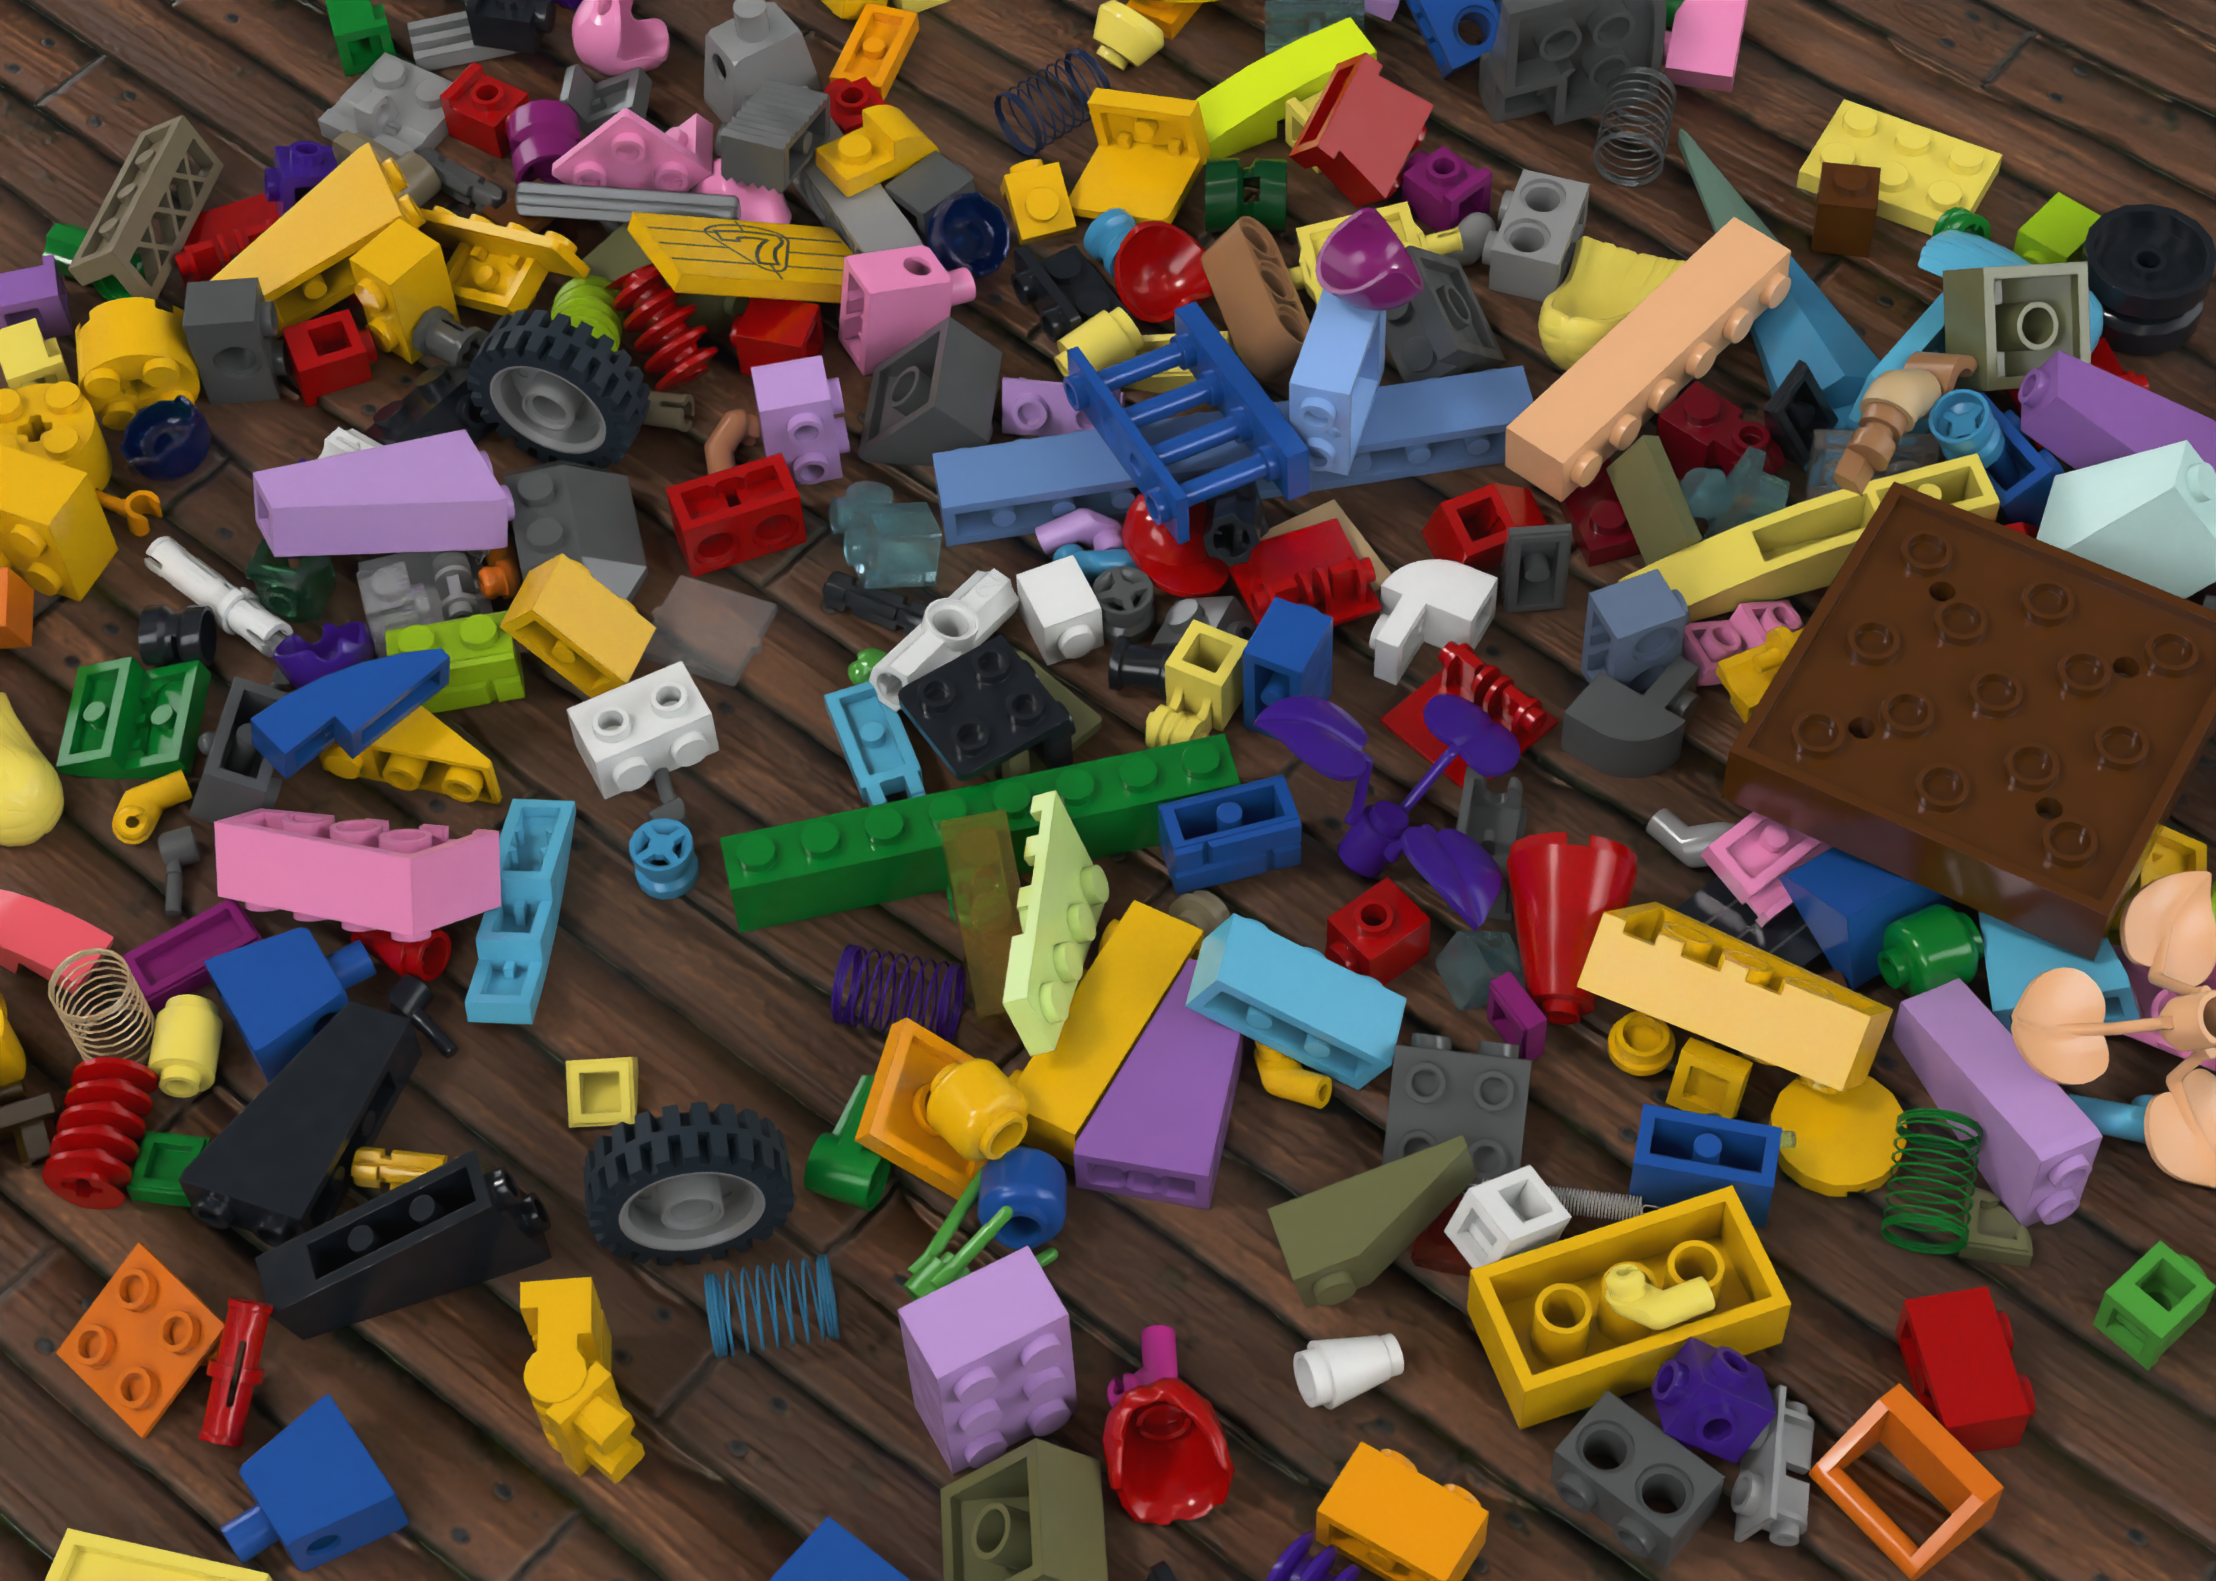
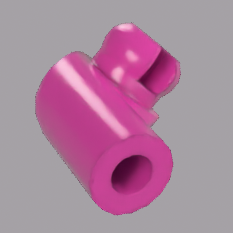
M1153 1325L1142 1330V1368L1134 1374H1124L1123 1382L1114 1377L1109 1383L1106 1396L1112 1408L1125 1392L1136 1386L1147 1385L1163 1377L1178 1378L1176 1333L1172 1327Z

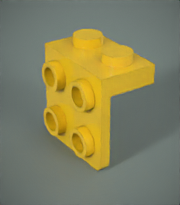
M1095 88L1087 105L1097 137L1098 147L1069 196L1073 215L1096 219L1100 214L1109 209L1121 208L1125 209L1133 217L1136 225L1145 221H1162L1171 224L1211 152L1199 101Z

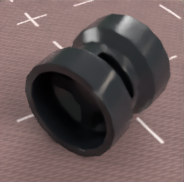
M167 605L145 606L141 612L138 629L139 650L143 663L146 666H167L173 660H183L184 662L200 660L205 667L210 666L214 660L217 644V626L212 608L210 606L190 605L184 611H172Z

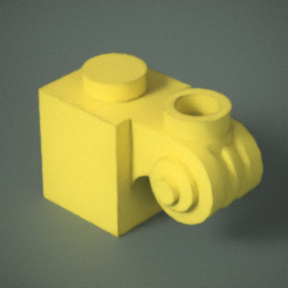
M1193 619L1165 663L1166 705L1160 704L1147 717L1145 738L1147 748L1151 749L1209 737L1212 728L1221 732L1224 730L1243 699V650L1248 644V640Z

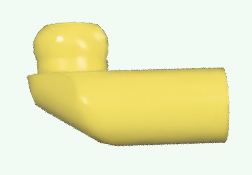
M1632 1264L1617 1265L1606 1276L1605 1282L1608 1289L1605 1293V1298L1614 1313L1653 1330L1665 1329L1715 1308V1300L1711 1288L1702 1276L1665 1290L1646 1283L1643 1272L1639 1271L1638 1267Z

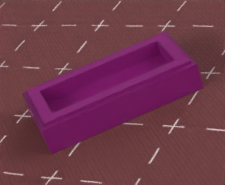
M226 899L125 953L122 957L128 964L154 1014L165 1008L166 1002L170 998L177 995L190 994L212 982L203 961L263 939L239 902L233 899Z

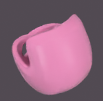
M583 0L573 18L572 40L580 60L588 68L599 74L614 77L638 67L647 72L658 68L668 57L670 40L666 24L658 18L634 19L631 13L634 0Z

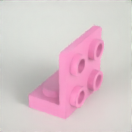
M625 108L552 164V175L565 184L688 192L712 174L713 124L698 113H695L680 126L672 127L664 133L630 109Z

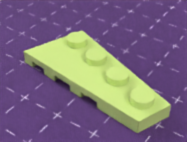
M1056 790L1035 795L1032 798L1030 814L1036 822H1040L1038 835L1026 838L1024 859L1029 866L1034 865L1031 885L1019 888L1016 908L1019 911L1023 934L1012 936L1002 1002L1030 1056L1055 1051L1064 1021L1069 1016V1007L1078 980L1081 979L1083 974V966L1091 942L1096 936L1098 921L1104 904L1109 898V886L1106 875L1099 865L1093 864Z

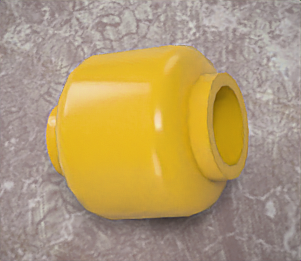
M976 1058L961 1064L952 1063L943 1068L932 1081L931 1095L927 1103V1120L966 1160L999 1159L1005 1153L1017 1147L1025 1136L1028 1129V1121L1026 1120L1028 1115V1099L1021 1089L993 1062Z

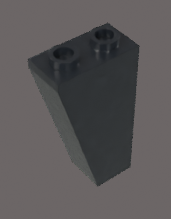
M350 1001L184 1169L178 1181L192 1207L191 1211L194 1216L203 1223L217 1229H228L232 1225L253 1232L258 1239L272 1247H277L332 1220L354 1181L353 1176H351V1166L356 1150L364 1146H373L423 1054L411 1020Z
M473 1149L255 1257L266 1303L273 1305L270 1317L302 1340H306L540 1264L552 1258L544 1233L551 1228V1222L544 1204L534 1192L526 1194L518 1187L514 1177L505 1166L495 1167L480 1152Z

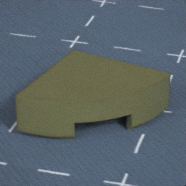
M1966 1187L1965 1192L1968 1195L1971 1194L1972 1187ZM1975 1187V1193L1970 1197L1974 1202L1973 1207L1968 1211L1972 1217L1970 1223L1966 1225L1970 1230L1967 1248L1959 1251L1958 1257L2029 1268L2033 1257V1247L2025 1225H2020L2018 1220L2005 1207L1999 1204L2000 1199L1997 1196ZM1969 1199L1962 1203V1206L1966 1209L1969 1208ZM1965 1213L1961 1216V1221L1966 1223L1968 1215Z

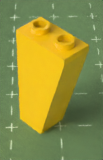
M368 142L353 152L210 281L258 277L265 301H273L276 306L278 317L277 338L283 335L282 328L308 321L355 293L354 286L356 281L349 258L397 219H402L418 230V227L425 224L426 221L413 198L408 193L403 195L402 191L408 188L409 184L395 160L389 157L382 161Z

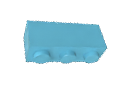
M1233 913L1202 941L1185 1007L1359 1090L1392 1065L1407 998L1383 987L1378 980L1372 977L1359 975L1326 959L1318 950L1302 947L1270 931L1263 923L1257 920L1243 918Z

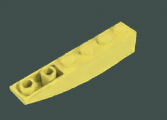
M1975 453L1869 481L1862 493L1863 497L1860 494L1841 489L1797 503L1677 551L1619 579L1618 582L1658 569L1670 589H1677L1683 595L1688 606L1690 623L1735 611L1740 603L1774 601L1830 586L1893 482L1993 522L1996 521L2000 501L1978 454Z

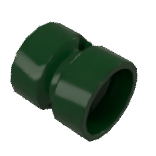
M1207 158L1205 230L1210 232H1226L1240 217L1250 216L1265 226L1269 232L1286 233L1287 159L1256 158L1250 167H1244L1239 158ZM1245 187L1260 189V202L1244 203Z

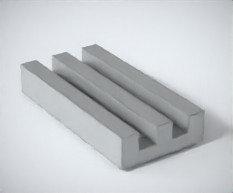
M466 11L407 23L416 66L427 71L521 53L475 46Z

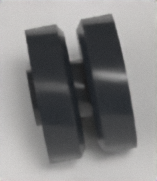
M2154 204L2125 205L2104 213L2089 228L2080 262L2088 261L2089 290L2096 296L2103 309V330L2100 338L2105 337L2111 350L2135 356L2162 354L2182 346L2197 330L2215 269L2216 250L2212 237L2196 220L2176 209Z

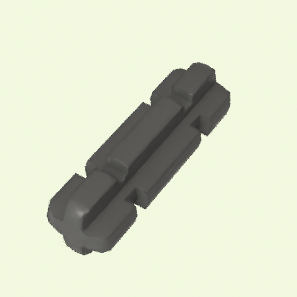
M423 148L419 154L427 160L437 173L441 182L440 191L469 207H475V210L481 213V210L487 205L498 209L508 201L507 190L491 180L485 181V177L450 158L446 159V156L431 148Z

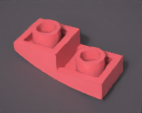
M0 889V965L14 974L24 965L45 979L50 980L55 968L65 958L85 949H111L114 937L94 925L34 898ZM95 954L75 961L60 975L56 985L60 987L61 982L73 969L88 961L104 959L106 955ZM101 962L88 964L75 971L65 981L62 989L66 990L78 976L97 968ZM93 972L78 979L68 992L73 994L81 984L88 980Z

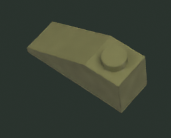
M1463 1135L1267 1209L1293 1282L1305 1309L1317 1304L1334 1305L1350 1298L1356 1292V1289L1371 1284L1477 1177Z

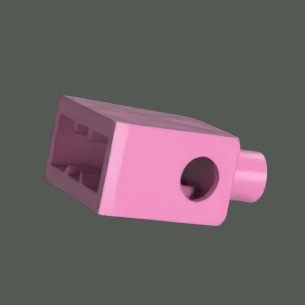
M923 245L844 257L838 340L863 376L872 374L874 367L949 317L951 307L973 301L976 297V286L972 274L966 267L947 272L932 250Z

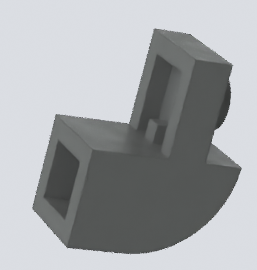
M1678 655L1644 695L1637 693L1600 671L1564 712L1560 750L1601 773L1620 778L1647 777L1669 768L1681 756L1685 726L1691 721L1700 704V696L1696 694L1699 666Z

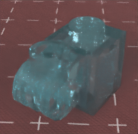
M875 481L856 482L847 488L845 496L833 497L831 499L829 516L832 532L834 534L845 533L844 555L846 562L849 566L854 565L865 589L936 586L942 532L927 502L892 503L893 490L889 486Z

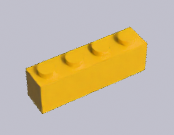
M1133 900L1120 921L1113 919L1107 925L1099 943L1098 956L1089 970L1083 968L1082 977L1078 980L1069 1007V1016L1064 1021L1055 1051L1034 1055L1023 1071L1016 1069L1009 1077L1028 1099V1115L1026 1118L1028 1129L1021 1140L1022 1143L1049 1153L1056 1159L1074 1167L1073 1152L1076 1141L1188 960H1198L1202 941L1204 940V930L1136 900Z

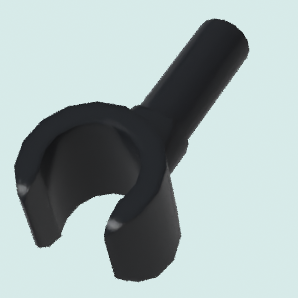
M408 974L404 975L389 992L390 1012L409 1018L412 1025L418 1031H421L446 1059L453 1057L459 1048L432 1020L431 1016L424 1012L434 998L432 992L417 978Z

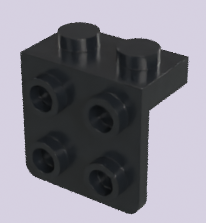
M1002 634L905 685L898 693L901 709L951 773L960 781L973 780L1029 748L1034 751L1048 770L1068 766L1073 763L1071 736L1076 733V728L1070 713L1060 701H1056L1040 682L1031 664L1026 659H1021Z

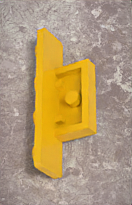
M434 206L432 211L419 208L426 221L425 224L418 227L419 230L438 242L441 247L455 250L446 268L457 305L502 316L509 313L513 316L518 310H527L533 303L537 291L548 272L585 280L591 270L575 254L578 249L577 246L559 233L547 231L545 235H539L513 222H509L506 227L495 225L490 220L477 214H471L469 219L458 217L453 212L440 206Z

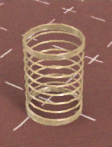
M103 948L85 949L65 958L55 968L48 983V997L83 1060L93 1058L87 1053L99 1056L113 1055L133 1047L144 1037L151 1023V1031L146 1042L134 1053L122 1059L136 1055L148 1044L154 1032L156 1019L122 956L113 950ZM95 954L113 956L119 960H93L73 969L61 982L56 993L55 1003V986L60 975L70 964L85 956ZM97 962L116 963L122 967L106 966L95 968L78 976L66 988L59 1008L61 989L65 981L75 971L88 964ZM104 969L121 971L127 975L107 974L96 976L81 984L69 997L63 1011V1002L68 990L78 979L85 975ZM105 977H117L127 980V983L113 981L93 987L74 1003L70 1014L67 1013L72 998L83 986ZM112 984L126 986L125 989L104 991L94 996L80 1008L77 1015H73L76 1005L86 994L93 990ZM123 992L122 996L106 999L93 1006L85 1016H79L81 1011L91 1001L103 994ZM117 1000L112 1006L94 1015H89L95 1008L104 1003ZM124 1010H131L119 1023L106 1029L89 1031L93 1025L104 1024L118 1017ZM116 1011H119L116 1015H114V1016H112V1017H110V1018H108V1019H106V1020H104V1021L97 1022L98 1020H101V1019H103V1018H105V1017H107V1016H109V1015L115 1013ZM134 1011H138L135 1019L124 1030L109 1037H86L87 1034L109 1031L121 1025ZM140 1013H144L139 1026L127 1038L114 1044L100 1046L84 1043V1040L100 1041L116 1037L126 1032L137 1021ZM146 1016H148L142 1035L131 1045L119 1051L99 1053L87 1050L84 1047L107 1048L127 1041L141 1028ZM151 1047L135 1062L146 1065L149 1062Z

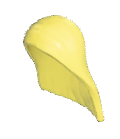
M1588 236L1581 237L1576 241L1572 264L1567 277L1554 292L1545 298L1541 307L1538 328L1541 344L1546 354L1560 369L1565 371L1570 369L1685 261L1668 260L1667 258L1645 253L1637 254L1635 251L1622 247L1617 248L1614 244L1603 243Z
M0 692V845L7 847L26 846L35 843L44 834L52 831L59 821L64 807L63 787L54 767L37 748L16 716L6 693Z

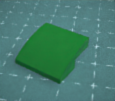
M132 656L78 667L56 768L62 774L99 779H154L182 769L184 775L191 774L211 673L200 660L144 670Z

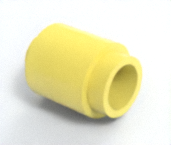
M1117 307L1110 313L1102 310L1059 339L1057 346L1060 354L1054 357V361L1063 377L1069 376L1067 350L1078 346L1097 372L1136 357L1135 352L1142 348L1145 343L1140 331L1129 315L1122 308Z
M190 994L174 996L166 1002L165 1008L157 1014L148 1067L157 1073L160 1079L158 1087L167 1095L178 1098L192 1097L198 1092L207 1090L214 1084L223 1022L218 1016L219 1009L217 1005L205 997Z

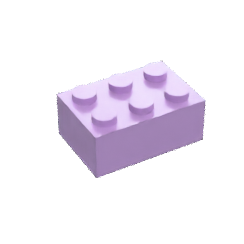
M1029 1246L1015 1251L897 1309L914 1405L952 1474L969 1466L981 1468L1001 1457L1009 1446L1033 1434L1035 1436L1051 1434L1065 1425L1071 1415L1078 1412L1069 1313Z

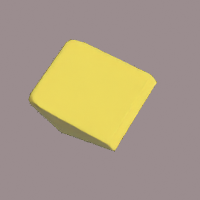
M638 1057L566 1061L569 1128L617 1125L622 1121L627 1124H635L634 1116L637 1115Z

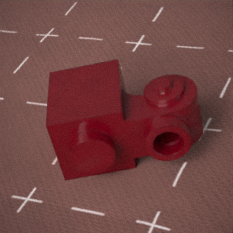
M1697 381L1690 385L1658 415L1656 436H1659L1676 478L1700 493L1722 471L1727 482L1738 492L1748 495L1757 493L1764 486L1765 482L1772 478V475L1783 468L1785 458L1780 446L1775 440L1770 438V433L1764 425L1758 422L1744 421L1743 409Z

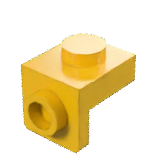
M1031 159L1017 163L1009 168L1010 173L1003 176L1000 192L1002 199H1007L1020 245L1075 231L1077 226L1059 162L1043 165L1041 159Z

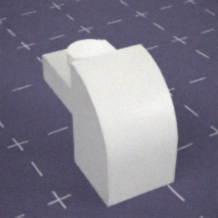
M1443 559L1416 561L1394 571L1381 585L1380 604L1382 611L1369 640V647L1375 650L1374 676L1397 685L1423 642L1441 649L1450 641H1455L1459 645L1467 643L1474 651L1495 617L1498 578L1462 563Z

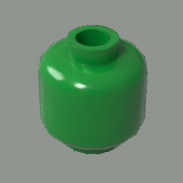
M1933 904L1887 925L1883 935V951L1878 953L1877 960L1880 972L1887 984L1894 989L1900 988L1911 998L1958 978L1965 984L1970 983L1974 980L1977 973L1978 961L1983 958L1984 946L1981 935L1969 916L1963 912L1956 913L1948 906Z

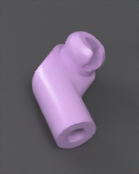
M1079 508L1035 528L1037 539L1046 555L1056 552L1058 548L1065 544L1077 542L1093 550L1125 549L1121 538L1123 528L1117 520L1088 508Z

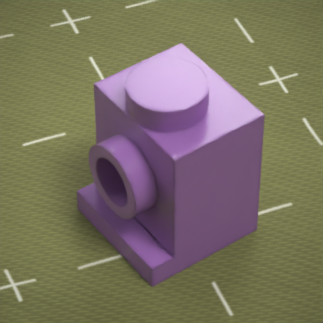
M54 254L43 256V265L0 273V329L36 318L44 340L73 334L69 293Z

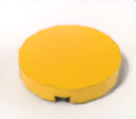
M1798 1076L1779 1093L1770 1116L1769 1126L1782 1128L1778 1164L1784 1173L1803 1188L1829 1197H1847L1848 1192H1858L1865 1189L1864 1193L1878 1189L1892 1176L1889 1173L1890 1167L1896 1165L1891 1156L1892 1153L1898 1151L1893 1145L1894 1139L1900 1137L1895 1129L1897 1117L1904 1111L1894 1094L1870 1076H1867L1864 1084L1845 1091H1838L1837 1094H1827L1812 1089L1803 1084ZM1902 1138L1897 1141V1146L1900 1149L1906 1147L1907 1140ZM1903 1153L1895 1154V1160L1898 1163L1901 1162ZM1898 1167L1893 1168V1174L1897 1172Z

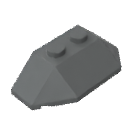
M564 459L505 471L503 476L504 484L508 486L512 494L515 507V518L512 520V526L523 581L530 570L563 553L571 560L584 565L590 571L593 578L617 597H621L631 603L649 573L628 476Z

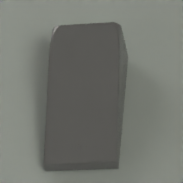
M1571 523L1508 528L1499 572L1503 612L1565 608L1572 539Z

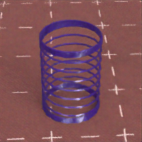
M850 943L844 948L836 969L831 998V1014L835 1024H842L844 1026L851 1018L852 1026L854 1028L857 1027L866 1003L865 1027L868 1030L872 1028L877 1017L881 998L882 960L889 953L893 964L888 973L879 1012L880 1031L883 1033L887 1029L891 1018L896 992V963L903 956L907 966L900 981L896 997L893 1023L896 1022L899 998L907 974V990L902 1019L906 1016L910 993V965L917 958L921 969L911 995L908 1018L911 1019L913 1001L921 977L920 999L915 1021L917 1024L919 1022L924 992V968L931 961L933 962L934 973L925 998L921 1026L924 1027L928 1000L935 980L932 1014L927 1029L931 1030L937 1002L938 970L945 963L948 970L940 991L935 1034L949 1043L953 1040L961 1017L965 994L966 974L962 963L959 964L954 961L950 965L944 960L936 966V962L932 958L922 963V959L918 955L909 961L904 953H901L895 959L894 954L890 950L881 956L876 948L869 951L868 954L862 945L858 946ZM861 949L864 951V955H865V959L863 960V963H862V952H861ZM875 951L878 954L879 961L873 973L867 996L869 980L868 958ZM853 959L849 995L841 1015L843 987ZM866 964L863 1001L857 1022L854 1024V1009L859 994L862 972ZM878 969H880L877 1003L871 1024L868 1027L871 993ZM893 972L891 1004L885 1026L882 1029L883 1006L889 980ZM956 975L954 1003L949 1024L946 1030L951 1004L952 984Z

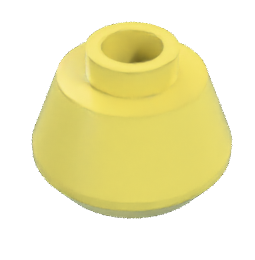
M1110 0L1100 5L1093 39L1100 44L1096 52L1099 57L1124 71L1128 63L1139 67L1163 48L1164 32L1150 20L1116 0Z

